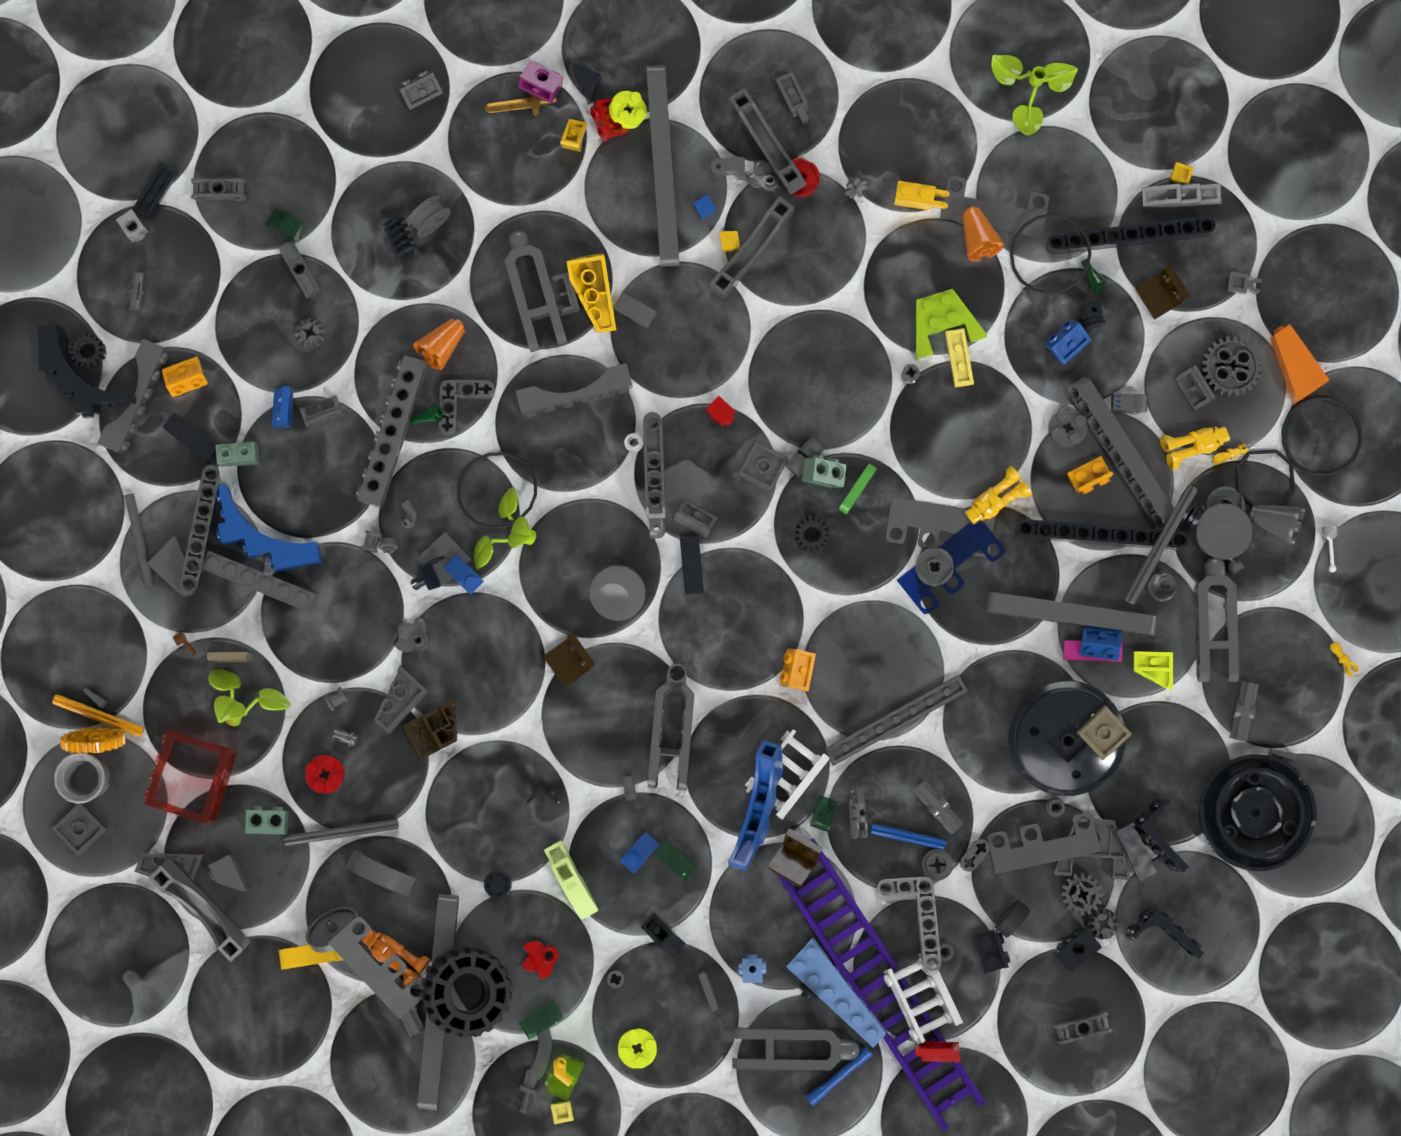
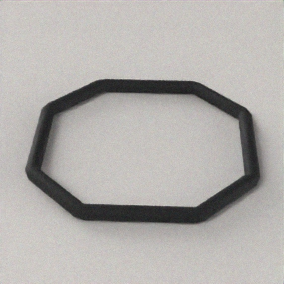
M1276 449L1249 451L1236 465L1237 492L1251 507L1255 504L1241 493L1239 471L1240 466L1250 455L1276 453L1289 464L1292 490L1281 503L1262 505L1283 506L1295 492L1293 463Z

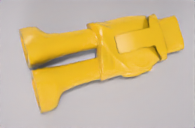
M1225 426L1221 428H1203L1189 432V435L1173 438L1169 435L1160 437V444L1164 452L1193 443V447L1174 451L1166 455V461L1171 470L1179 468L1181 462L1186 458L1202 453H1212L1219 446H1222L1224 442L1230 441Z
M1009 466L1006 469V476L1000 483L994 487L991 486L987 491L978 496L973 504L970 505L971 508L965 511L972 524L979 520L991 519L999 513L1000 509L1018 497L1028 498L1032 495L1027 484L1021 481L1001 498L997 496L1021 480L1020 475L1013 466Z

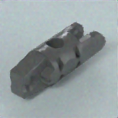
M850 789L848 805L851 838L856 839L859 835L861 838H866L868 836L863 789Z

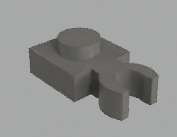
M1230 272L1226 291L1245 295L1247 290H1249L1253 294H1258L1260 289L1254 288V283L1260 284L1262 280L1259 278L1249 280V274Z

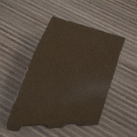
M456 699L402 726L419 761L457 742Z

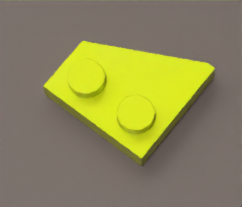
M1133 652V671L1168 690H1173V652Z

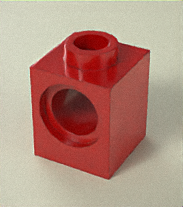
M720 396L706 408V413L721 427L725 424L729 426L735 419V410Z

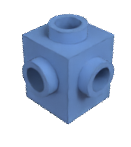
M747 954L746 958H742V963H738L739 975H742L743 983H763L762 974H766V962H762V958H758V954ZM754 965L756 969L755 971H749V967Z

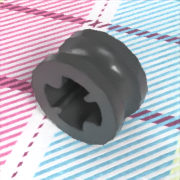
M613 970L607 976V983L612 988L621 987L625 980L624 974L619 970ZM613 974L621 976L620 983L617 985L615 982L610 981V978H613L611 976Z

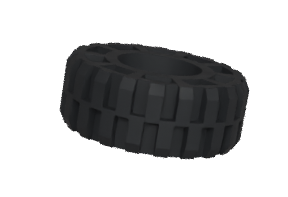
M465 946L454 950L449 949L445 951L444 955L436 957L434 959L435 963L432 966L429 965L426 970L428 973L426 978L422 979L423 991L420 992L421 999L424 1002L422 1005L423 1009L428 1014L430 1021L444 1032L461 1038L481 1036L483 1032L493 1030V1026L496 1023L500 1024L504 1019L501 1017L504 1011L508 1012L509 1010L508 1000L512 999V992L509 991V986L512 985L511 979L507 977L508 971L505 966L501 965L500 960L487 951ZM470 973L476 975L481 980L482 996L473 1008L466 1011L459 1010L451 1003V986L459 976Z

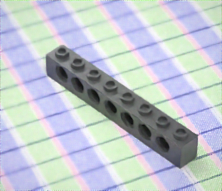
M404 355L403 360H399L397 366L399 373L397 378L394 377L391 385L393 389L392 395L387 397L385 404L387 410L380 419L382 426L380 432L377 431L374 437L376 444L374 450L371 449L368 456L369 466L368 468L365 467L362 478L364 482L357 490L356 496L361 503L380 509L383 508L410 424V418L412 417L427 371L428 364L425 361ZM406 374H413V379L410 382L404 381ZM402 391L408 393L407 398L404 400L398 399V395ZM396 409L402 410V414L398 418L392 416ZM390 427L396 428V433L393 436L387 435V430ZM389 445L390 451L387 454H382L381 448ZM379 463H383L384 470L381 472H376V465ZM373 481L379 483L376 490H370L369 488L370 483Z

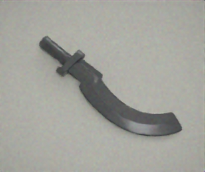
M536 1013L530 1021L538 1037L537 1055L531 1069L526 1071L524 1084L519 1087L520 1091H524L519 1112L527 1114L531 1095L534 1094L536 1097L538 1095V1091L534 1090L537 1080H540L544 1075L552 1051V1037L549 1027L539 1013Z

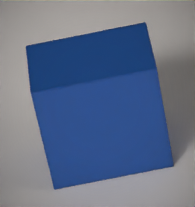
M708 195L693 203L701 220L716 213V208Z

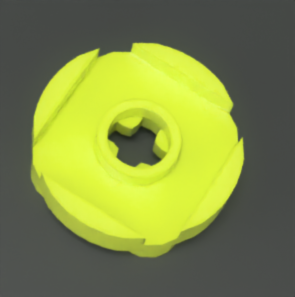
M622 91L617 93L609 105V113L615 123L618 122L623 128L633 129L638 127L646 118L647 108L638 92ZM626 106L632 110L631 113L625 111L624 108Z
M641 1028L632 1029L624 1033L618 1044V1055L622 1062L635 1069L644 1068L652 1063L657 1053V1045L653 1035ZM640 1043L643 1051L635 1054L632 1046L633 1044L637 1045Z

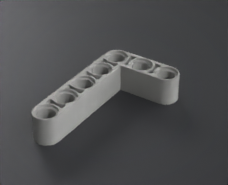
M928 877L881 880L876 890V895L880 900L916 899L922 969L927 975L937 974L941 966V954L933 881ZM926 884L929 890L922 891L919 886ZM903 885L908 886L910 891L904 893L900 890V887ZM888 887L891 892L884 894L880 888ZM927 903L931 906V909L928 911L923 910L921 905ZM929 922L933 925V928L927 930L923 927V924ZM930 941L934 943L935 948L928 949L925 947V943ZM928 961H934L937 967L931 969L927 966L926 963Z

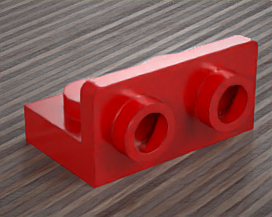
M613 98L598 100L590 108L591 117L595 121L597 133L601 137L602 142H607L611 137L625 135L629 132V129L621 127L622 125L618 122L615 123L610 116L609 105Z
M925 1041L917 1045L915 1055L921 1056L922 1061L959 1062V1042Z

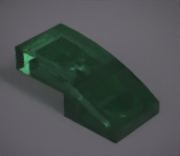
M667 840L653 854L684 881L697 868L693 862Z
M554 1000L519 1022V1025L529 1040L563 1019L564 1015Z

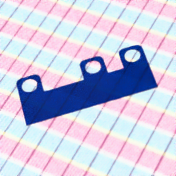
M979 520L975 524L970 522L938 547L948 552L952 557L954 565L952 576L956 577L959 581V585L954 589L949 588L947 583H944L942 586L949 594H954L964 586V580L956 572L955 568L979 549L991 562H995L1005 554V548L983 521ZM991 544L999 546L1000 553L997 556L989 555L988 547ZM932 562L929 564L931 566L930 570L932 572L934 570L937 572L939 571V564L937 562L935 564H933ZM915 566L897 580L923 614H929L938 607V600L929 590L932 586L920 581L916 574ZM930 597L933 600V606L929 609L923 608L921 606L922 598Z

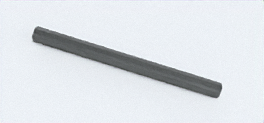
M1187 485L1126 594V602L1135 604L1197 493V489L1194 486Z

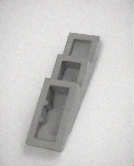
M1171 184L1142 187L1143 207L1222 204L1221 184Z

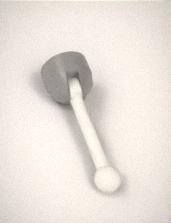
M1338 526L1322 527L1323 536L1329 540V571L1335 572L1333 539L1338 534Z

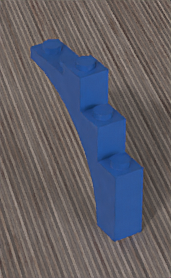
M227 484L218 485L219 491L216 492L218 502L222 503L223 509L220 510V515L225 523L218 524L219 529L216 530L218 540L223 544L228 545L245 541L243 543V550L245 555L248 554V557L251 559L271 554L272 557H269L270 566L277 572L323 562L320 546L317 542L289 543L272 539L260 533L240 513L233 500L230 487Z
M763 740L756 754L755 778L750 803L740 835L728 860L729 866L747 871L759 845L763 844L770 830L769 815L776 803V787L783 774L782 746Z

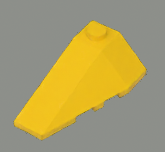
M604 254L587 255L566 261L569 280L597 333L616 330Z

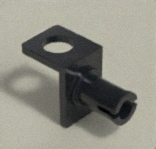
M445 557L434 558L419 566L418 569L421 575L411 580V585L417 583L412 588L419 590L426 585L430 591L441 587L433 565L445 559Z

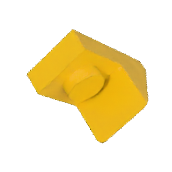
M573 119L568 120L560 143L562 148L581 152L587 122Z

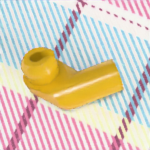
M563 1057L557 1058L553 1063L554 1076L566 1086H569L574 1078L566 1073V1060Z

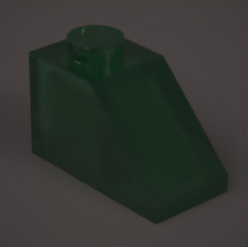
M275 208L265 223L269 228L297 244L307 229V226L301 220Z

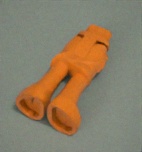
M372 929L362 940L368 946L372 956L379 962L385 963L391 956L397 955L409 963L418 973H422L430 961L426 956H414L405 950L402 944L381 932L376 933ZM392 961L388 965L397 972L401 968L398 961ZM407 967L401 974L404 978L403 986L406 987L414 979H418L420 975Z

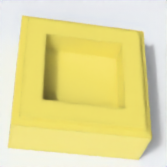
M570 1100L551 1104L554 1124L574 1120Z

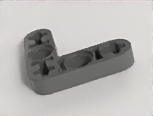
M487 380L443 381L440 385L439 407L443 410L444 404H453L452 412L446 413L443 411V416H454V418H449V423L453 426V428H449V431L443 428V425H446V418L439 422L441 433L446 436L455 433L457 429L458 399L492 398L496 391L493 383ZM450 384L454 388V390L450 391V397H454V400H443V397L447 398V392L444 388H447V385ZM467 384L473 387V391L470 394H464L462 391L463 387ZM476 384H479V389H484L485 385H488L492 391H489L488 394H485L484 391H478L479 395H476Z

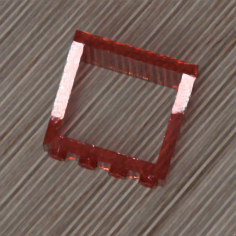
M168 730L162 738V751H159L156 756L157 766L150 775V781L152 782L150 788H147L145 791L144 804L203 824H215L238 750L177 731ZM173 740L221 754L202 814L155 799Z

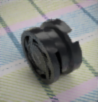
M1193 499L1180 523H1186L1189 528L1194 529L1202 517V512L1206 506L1203 504L1199 505Z
M503 871L491 872L484 880L485 892L493 898L506 896L512 888L511 878Z

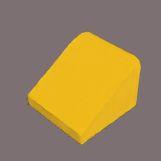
M738 231L719 232L722 253L738 251L740 249Z

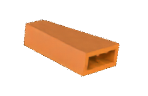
M1289 324L1284 328L1281 325L1273 331L1275 335L1270 340L1293 404H1296L1327 383L1329 378L1292 326Z

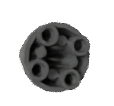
M1253 505L1249 519L1285 543L1295 545L1298 536L1295 532H1300L1303 522L1299 520H1303L1306 509L1298 506Z

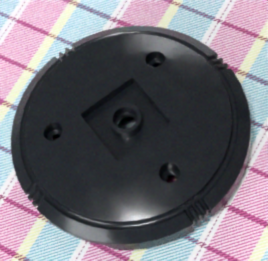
M1073 680L1053 682L1033 691L1031 696L1028 695V698H1025V701H1022L1018 706L1009 727V751L1019 773L1023 774V777H1026V780H1029L1028 782L1037 789L1057 796L1081 795L1101 786L1103 781L1106 782V779H1109V776H1112L1118 768L1124 754L1126 740L1103 761L1078 735L1077 731L1091 718L1092 713L1096 714L1104 705L1124 725L1115 704L1099 689L1084 682ZM1033 727L1036 728L1035 732L1031 731ZM1065 736L1072 738L1070 744L1064 743L1063 739Z
M1251 754L1229 760L1228 764L1224 763V766L1222 765L1221 768H1218L1207 780L1199 801V822L1206 841H1209L1208 844L1211 845V848H1214L1213 851L1220 858L1240 869L1269 871L1286 865L1287 862L1290 863V860H1294L1293 858H1296L1307 846L1317 821L1316 801L1311 787L1305 784V781L1301 778V773L1295 767L1277 757ZM1254 808L1260 812L1258 817H1253L1251 814Z

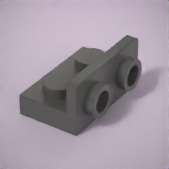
M424 70L418 73V77L411 81L409 78L400 83L401 86L398 89L409 110L443 93L432 71Z

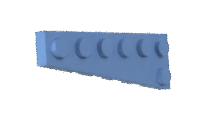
M812 938L787 965V968L874 1048L887 1034V1031L867 1008L863 1000L853 991L852 986L842 977L838 968L828 959L827 954L816 940Z

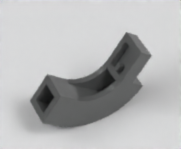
M357 850L353 851L346 866L353 873L406 896H409L416 881L415 877L376 861Z

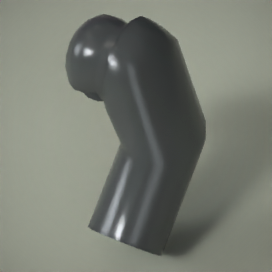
M406 500L401 504L406 512L405 518L402 520V526L410 529L415 525L418 514L411 502Z

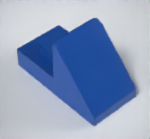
M457 554L443 567L470 595L484 582Z
M645 832L621 858L620 862L632 873H635L660 844Z

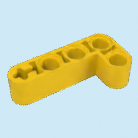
M309 945L278 950L281 970L343 960L335 950L320 953L313 951Z

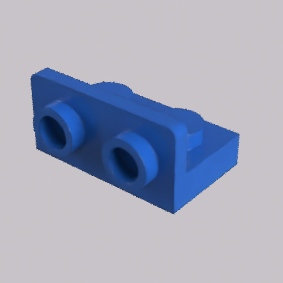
M1068 321L1063 324L1062 329L1056 334L1051 335L1044 344L1047 349L1052 351L1060 364L1063 365L1092 340L1081 324L1075 321Z
M282 386V389L274 390L273 427L291 428L294 390L289 386Z
M1083 626L1080 655L1118 660L1121 650L1122 631Z

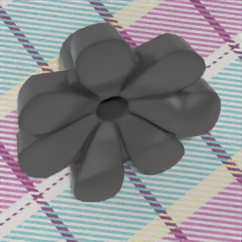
M858 177L849 178L846 184L845 195H849L851 199L856 194L859 198L864 195L862 190L868 189L867 181L865 179L860 180Z

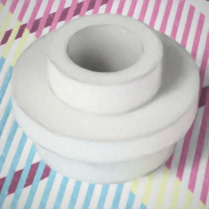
M637 433L627 435L624 441L626 449L630 452H638L643 447V438ZM632 440H636L638 444L636 446H632L630 442Z

